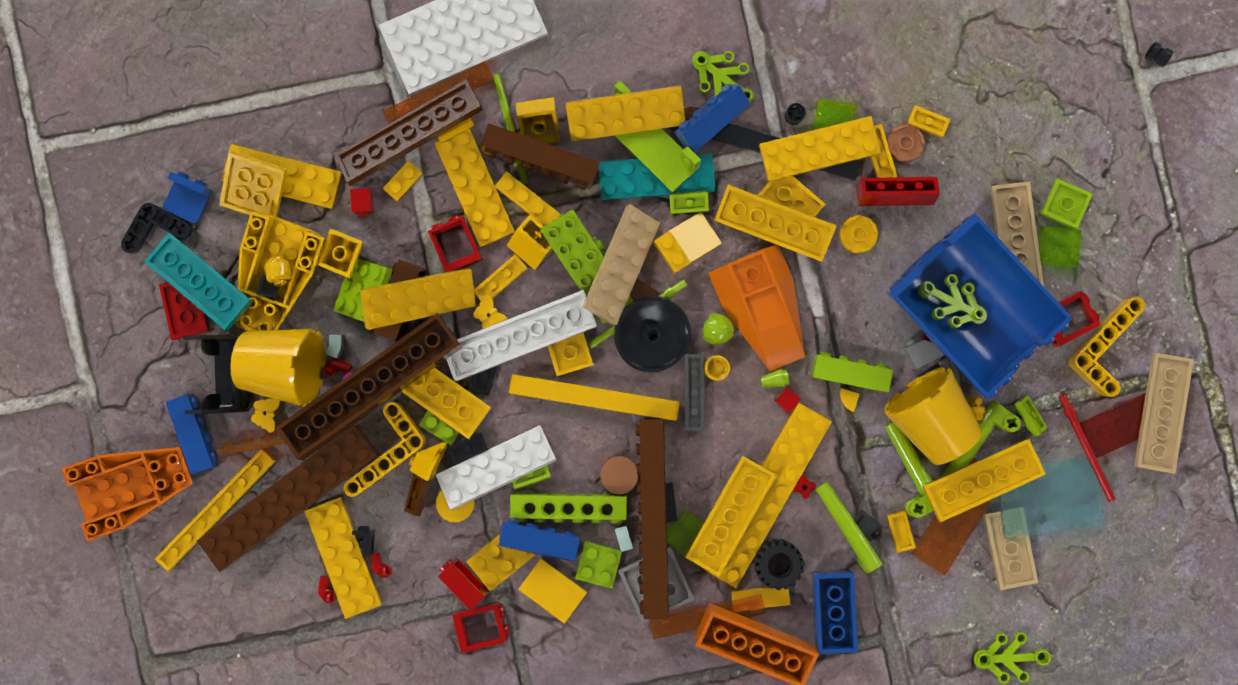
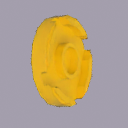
M860 215L848 218L842 224L839 238L844 248L858 254L867 252L874 247L878 237L876 224L870 218Z
M442 490L436 499L438 513L449 522L465 520L471 515L475 506V500L451 510Z

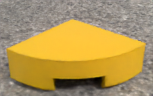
M840 388L839 396L843 405L849 411L854 412L859 393Z

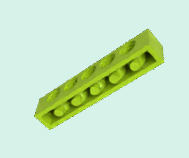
M512 493L510 495V518H515V521L526 522V519H534V522H545V519H553V522H565V519H572L574 523H583L584 519H592V523H603V520H611V523H622V520H626L627 495ZM527 503L535 505L536 509L533 513L526 511L525 505ZM570 503L574 506V511L566 513L563 506ZM545 504H553L555 511L547 513L544 509ZM585 504H591L594 510L592 513L587 514L583 511L582 507ZM610 504L613 511L605 514L602 511V506Z

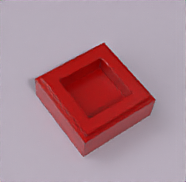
M786 387L775 399V402L790 414L802 399L790 388Z

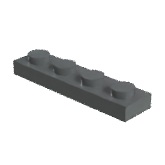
M684 354L685 431H704V354Z

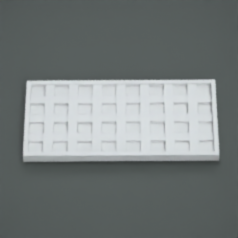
M435 0L378 25L410 96L548 35L533 0Z

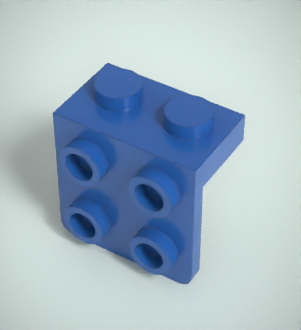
M170 171L167 179L174 181L163 204V210L193 224H197L213 190L206 188L207 183L198 179L195 182L188 180L189 175L180 171L175 174Z

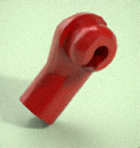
M334 359L324 365L322 373L327 377L339 370L349 373L352 364Z
M380 553L370 555L373 572L383 578L389 577L392 574V569L381 562Z
M320 576L318 595L324 602L328 604L334 603L336 596L328 587L329 576Z

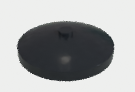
M660 296L642 297L630 303L623 309L620 319L614 327V342L621 358L631 367L643 372H659L675 365L686 353L691 338L690 323L684 311L673 301Z

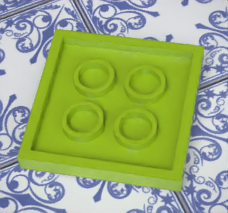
M358 259L351 278L345 277L342 282L333 311L365 322L360 290L388 284L393 270Z

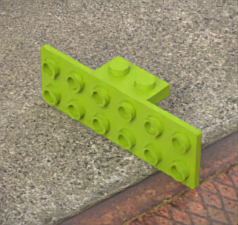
M571 209L542 227L541 232L581 291L584 290L586 295H588L606 254V247L601 239L597 240L595 236H590L575 211ZM630 295L625 307L633 302V299ZM599 317L602 323L607 322Z

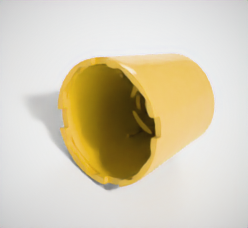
M315 329L246 331L239 336L233 348L231 357L232 381L238 389L305 407L318 397L323 384V379H320L322 368L326 364L324 338Z
M944 367L937 368L917 377L906 385L908 389L901 394L897 392L884 407L886 416L935 465L948 463L967 453L982 436V430L951 368L947 370Z

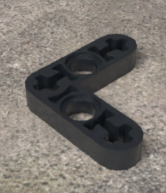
M144 203L123 237L121 248L130 254L138 253L154 224L182 239H187L192 235L193 227L188 222L155 204ZM151 209L153 211V214L148 215V212H146V210ZM164 216L171 218V223L168 226L162 224ZM141 218H146L149 222L141 220ZM143 223L145 230L139 234L136 231V226ZM175 225L185 226L186 233H181V230L175 228ZM132 234H134L135 236L140 237V239H136L135 237H132ZM128 242H133V245H135V247L130 248Z

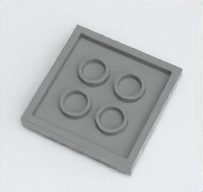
M671 546L667 547L669 611L695 599ZM642 558L618 569V572L641 623H645L651 619H644V614H640V602L644 600L643 594H640L639 584L643 580V574H639V562L643 561Z

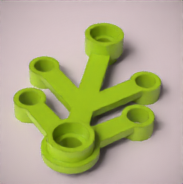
M699 51L692 58L694 68L699 70V91L701 93H708L711 85L707 81L708 71L713 75L715 96L721 92L722 83L725 85H738L728 75L739 74L745 76L749 72L748 64L741 63L739 66L716 68L713 65L720 62L732 63L734 54L731 51H726L723 55L709 56L708 53ZM731 55L732 59L726 60L725 56ZM704 58L705 62L699 63L698 59ZM740 67H746L747 71L741 72ZM706 84L708 89L703 90L701 85ZM741 87L744 93L750 95L748 100L751 103L754 98L752 90Z
M950 274L944 279L952 297L935 289L934 284L929 281H925L918 286L917 292L921 297L928 298L933 296L950 305L945 308L938 307L932 311L933 319L940 320L946 315L957 311L967 314L962 317L954 316L950 318L948 324L952 329H956L967 322L982 324L987 319L986 310L977 304L974 297V285L966 283L961 287V292L966 295L969 304L967 305L962 300L956 285L958 278L954 274ZM936 311L940 312V317L936 314Z
M1017 631L1014 634V640L1001 654H995V652L1001 645H1005L1008 642V637L1004 633L998 632L995 634V641L987 650H978L974 655L975 665L980 669H989L1002 684H1007L1010 681V675L1005 671H1001L994 663H1003L1016 675L1018 681L1026 683L1029 680V674L1021 670L1013 662L1035 661L1039 665L1045 666L1051 661L1050 653L1041 648L1037 649L1034 653L1013 654L1021 644L1027 641L1026 634L1021 631ZM1003 635L1004 640L999 642L998 638ZM1019 635H1023V639L1021 641H1018ZM1040 653H1043L1042 659H1038ZM982 656H986V660L984 662L980 661V658ZM1022 673H1025L1024 679H1020ZM1006 674V679L1001 680V675Z

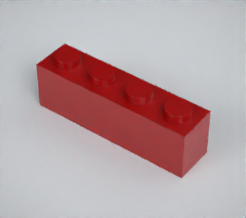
M938 177L861 178L856 189L858 206L934 205L940 195Z

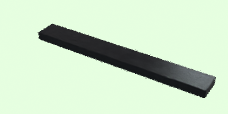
M728 123L711 139L761 154L760 143L780 138ZM855 160L819 169V171L855 181L861 161Z

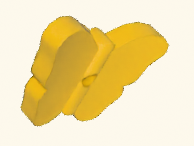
M488 294L484 296L480 306L473 313L474 317L482 322L483 329L508 320L505 315L498 313L497 309L493 308V299Z
M276 399L255 401L254 408L256 410L255 414L251 417V421L257 426L266 429L269 433H273L276 430L275 411L280 407L281 401Z

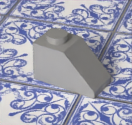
M916 338L906 342L907 346L902 348L912 369H917L944 356L934 343L926 340L917 341Z

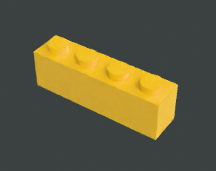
M507 171L495 185V188L528 215L531 214L543 226L562 216Z

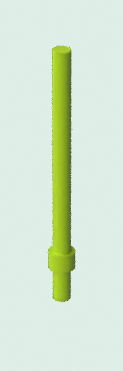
M496 74L493 78L507 130L515 132L501 75ZM514 163L520 182L523 185H528L526 171L520 168L521 165Z
M683 279L673 287L669 286L663 290L664 293L659 296L670 300L676 296L677 292L688 285ZM615 325L588 342L589 346L593 349L613 336Z

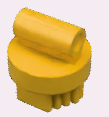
M968 396L967 401L976 420H982L985 413V407L980 406L982 399Z

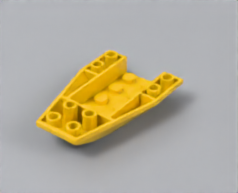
M251 211L240 246L238 289L253 302L236 321L235 326L247 331L279 330L313 276L325 238L314 230L293 222ZM284 257L285 260L290 262L292 278L286 281V285L280 286L275 300L257 295L256 292L262 275L266 276L265 264L269 262L268 259Z

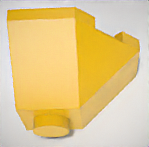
M442 442L417 452L416 455L413 454L409 465H411L409 471L426 481L433 479L448 443Z

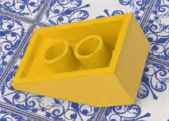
M699 212L654 240L653 244L675 275L722 244L702 212Z

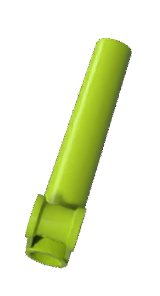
M991 400L985 409L982 420L977 421L982 430L980 440L967 453L952 460L941 477L968 466L995 426L1006 432L1018 431L1021 427L1020 418L998 402ZM1007 420H1012L1013 427H1008L1009 423Z
M890 422L884 428L920 494L906 503L905 511L909 516L921 518L933 511L922 487L933 481L909 439L893 422ZM915 505H918L917 512L913 511L916 508Z
M826 482L816 489L818 495L857 555L856 561L863 572L869 574L882 566L883 563L830 483Z

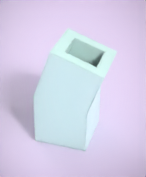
M329 335V346L326 354L340 358L344 348V335Z
M627 526L615 529L621 552L633 549Z

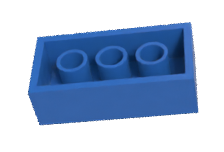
M851 570L812 571L814 635L818 653L858 652L854 573Z

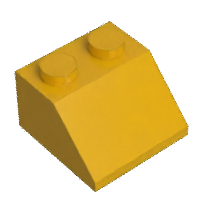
M554 97L516 103L521 135L547 144L561 142Z
M330 229L317 265L351 278L364 242L345 233Z

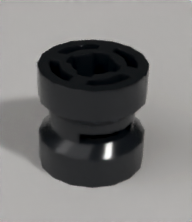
M1154 42L1146 52L1145 59L1148 61L1154 60L1156 65L1162 68L1172 57L1173 50L1162 48L1160 43Z
M799 103L791 104L784 115L786 123L792 126L800 124L806 114L804 106Z

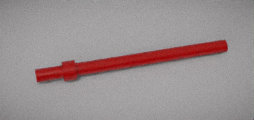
M1065 393L1059 395L1058 397L1064 408V415L1066 418H1069L1108 502L1115 500L1116 498L1076 417L1077 412L1074 406H1071Z

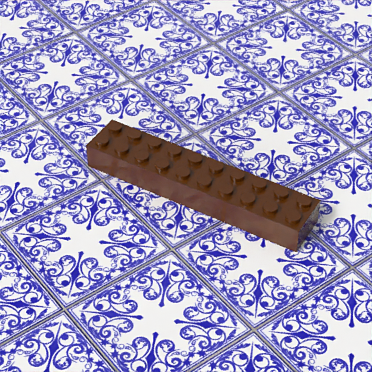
M437 313L275 428L296 459L304 461L463 347L442 317Z
M640 419L639 424H636V436H640V443H636V454L640 456V463H637V475H641V483H637V494L641 495V502L638 503V514H642V522H638V534H642V541L639 542V554L643 556V561L639 562V574H643V580L639 584V589L644 599L640 602V614H644V619H668L669 590L664 420Z
M359 424L353 425L206 533L197 542L217 570L221 572L370 464L381 454Z

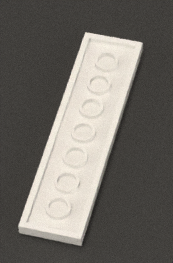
M579 291L457 339L463 348L447 358L454 381L457 382L598 327L594 314L582 308L587 297L585 291Z

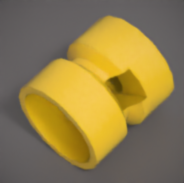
M712 356L704 363V373L711 380H723L730 372V364L722 356Z

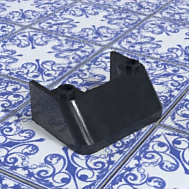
M240 335L183 336V340H201L202 352L208 356H215V394H208L203 398L202 410H185V414L247 412L252 408L253 393L238 389L231 377L232 352Z

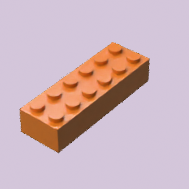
M711 603L708 604L694 635L696 647L793 685H805L819 656L816 646L812 643Z

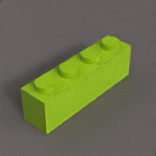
M820 352V355H814L811 378L889 393L893 370L888 369V365L877 363L876 366L869 365V361L858 359V362H852L850 357L839 356V359L832 358V354Z

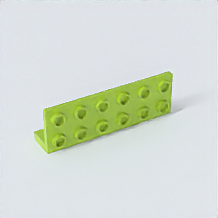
M621 81L614 85L615 93L613 95L631 93ZM663 129L614 135L671 192H674L700 168L701 159L688 146L683 150Z

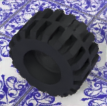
M774 538L772 541H765V544L760 546L755 554L753 563L755 566L754 570L763 584H766L771 589L781 590V588H784L786 590L789 589L788 586L796 585V580L801 579L800 575L804 572V560L802 559V554L791 542L781 538L780 540ZM778 553L785 554L789 558L788 569L782 574H772L768 570L769 559Z

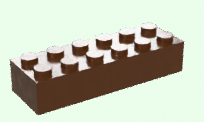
M489 123L481 143V152L488 158L503 159L502 162L508 165H513V163L521 165L520 168L525 171L531 172V170L539 172L540 176L546 178L550 176L556 177L558 182L563 184L573 183L576 188L581 190L591 188L600 163L599 161Z

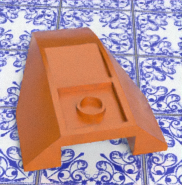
M779 245L762 249L708 273L723 310L769 371L805 357L794 280Z
M181 447L98 455L61 468L67 486H74L86 519V522L81 523L87 542L127 528L194 483Z

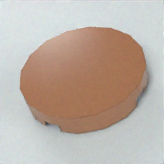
M902 124L891 130L887 136V143L892 158L898 162L906 163L915 160L921 155L925 146V139L917 127H912L910 124Z
M612 457L602 466L600 473L601 482L605 489L611 493L625 494L631 491L637 484V467L627 457Z

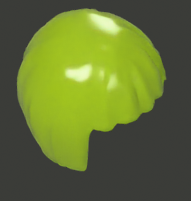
M711 313L703 327V340L714 345L728 342L734 334V327L730 319L718 313Z

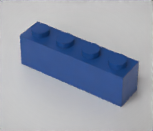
M727 84L718 95L711 97L703 108L696 110L688 121L682 122L679 125V129L674 133L684 148L688 146L695 153L751 103L740 85Z
M186 394L165 402L190 474H197L219 466L218 454L211 445L213 443L210 433H207L205 427V417L202 414H185V410H199L200 403L198 398L194 394Z
M510 519L502 523L497 546L572 562L576 560L580 538L575 537V533L564 531V534L556 533V529L545 527V530L537 529L538 525L529 523L526 526H521L519 521Z

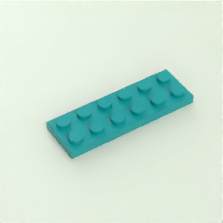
M712 153L696 154L701 159L700 168L674 192H671L639 159L600 162L601 201L669 196L671 193L715 192Z
M171 233L164 237L144 261L226 331L230 330L253 302Z

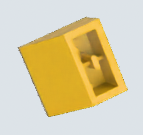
M530 214L517 228L507 246L530 267L536 270L553 249L541 232V228L544 226Z

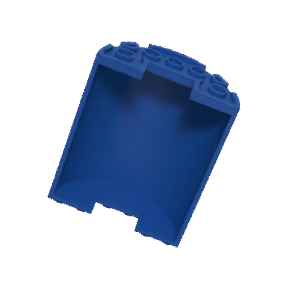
M974 213L966 218L962 224L949 231L944 236L945 239L935 243L901 275L902 278L896 280L891 285L887 294L985 399H991L999 392L997 389L1001 385L1005 386L1013 379L1012 375L1020 367L1019 363L1023 359L1026 360L1034 354L1033 350L1037 346H1047L1055 340L1054 335L1068 328L1070 325L1068 322L1073 317L980 217ZM954 274L958 278L956 285L962 300L967 305L969 304L966 295L961 292V287L966 283L974 285V297L977 304L986 310L987 319L982 324L967 322L956 329H952L948 324L949 319L954 316L962 317L967 314L957 311L946 315L940 320L933 319L932 311L938 307L945 308L950 305L933 296L928 298L921 297L917 292L918 286L925 281H929L934 284L935 289L952 297L944 279L948 275ZM936 311V314L940 317V312Z

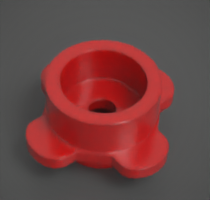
M801 476L793 491L800 493L804 499L810 497L811 491L816 488V484L807 480L806 476Z

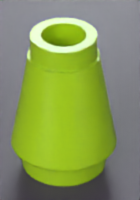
M781 368L761 376L763 388L786 387L785 385L790 384L787 369L782 370Z

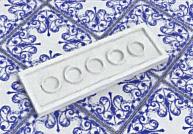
M541 425L436 474V477L449 508L454 510L557 460Z

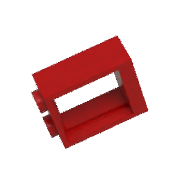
M453 216L449 219L448 223L443 225L442 223H437L431 226L432 229L428 231L445 272L464 269L483 260L464 216ZM462 225L474 253L448 263L437 236Z
M1083 291L1074 292L1058 302L1063 307L1077 300L1089 324L1063 337L1061 332H1058L1054 335L1053 347H1061L1101 325L1098 313L1091 308L1089 304L1090 299Z
M458 558L454 561L449 559L439 569L441 573L438 578L470 611L489 591Z
M500 601L475 606L471 611L468 608L458 610L452 614L461 653L505 643L508 640V636H510L508 624L505 625L503 618L506 617L505 608L503 605L500 606ZM494 610L500 637L470 644L464 617Z

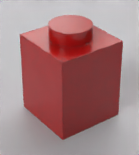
M370 188L350 189L351 212L358 217H369V214L374 213L373 190Z

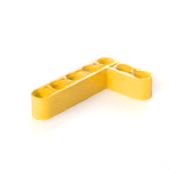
M1140 297L1124 299L1069 357V366L1101 396H1116L1119 394L1121 387L1119 382L1097 362V359L1144 311L1145 302ZM1131 302L1135 304L1134 311L1130 307ZM1118 315L1122 317L1121 324L1117 322ZM1105 329L1109 331L1108 338L1104 336ZM1092 343L1096 345L1095 352L1091 350ZM1079 357L1083 359L1082 366L1078 365L1077 360ZM1093 370L1097 372L1096 379L1092 378L1091 374ZM1108 383L1111 386V390L1109 393L1106 391V385Z
M387 403L384 406L383 413L402 441L344 484V492L347 496L354 497L363 493L425 446L426 438L400 403ZM392 405L396 406L398 409V412L395 416L391 415L389 412V409ZM402 421L408 422L409 429L407 431L401 429ZM414 436L419 437L421 440L418 447L412 444ZM398 448L404 449L405 456L403 458L397 456L396 451ZM383 459H386L389 462V468L387 470L383 469L381 466V462ZM367 471H371L374 474L372 481L366 478ZM352 482L358 485L357 492L351 490L350 485Z

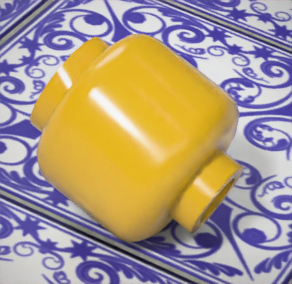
M284 257L268 259L269 262L265 264L267 281L274 283L275 286L286 285V281L292 278L290 262L285 260Z

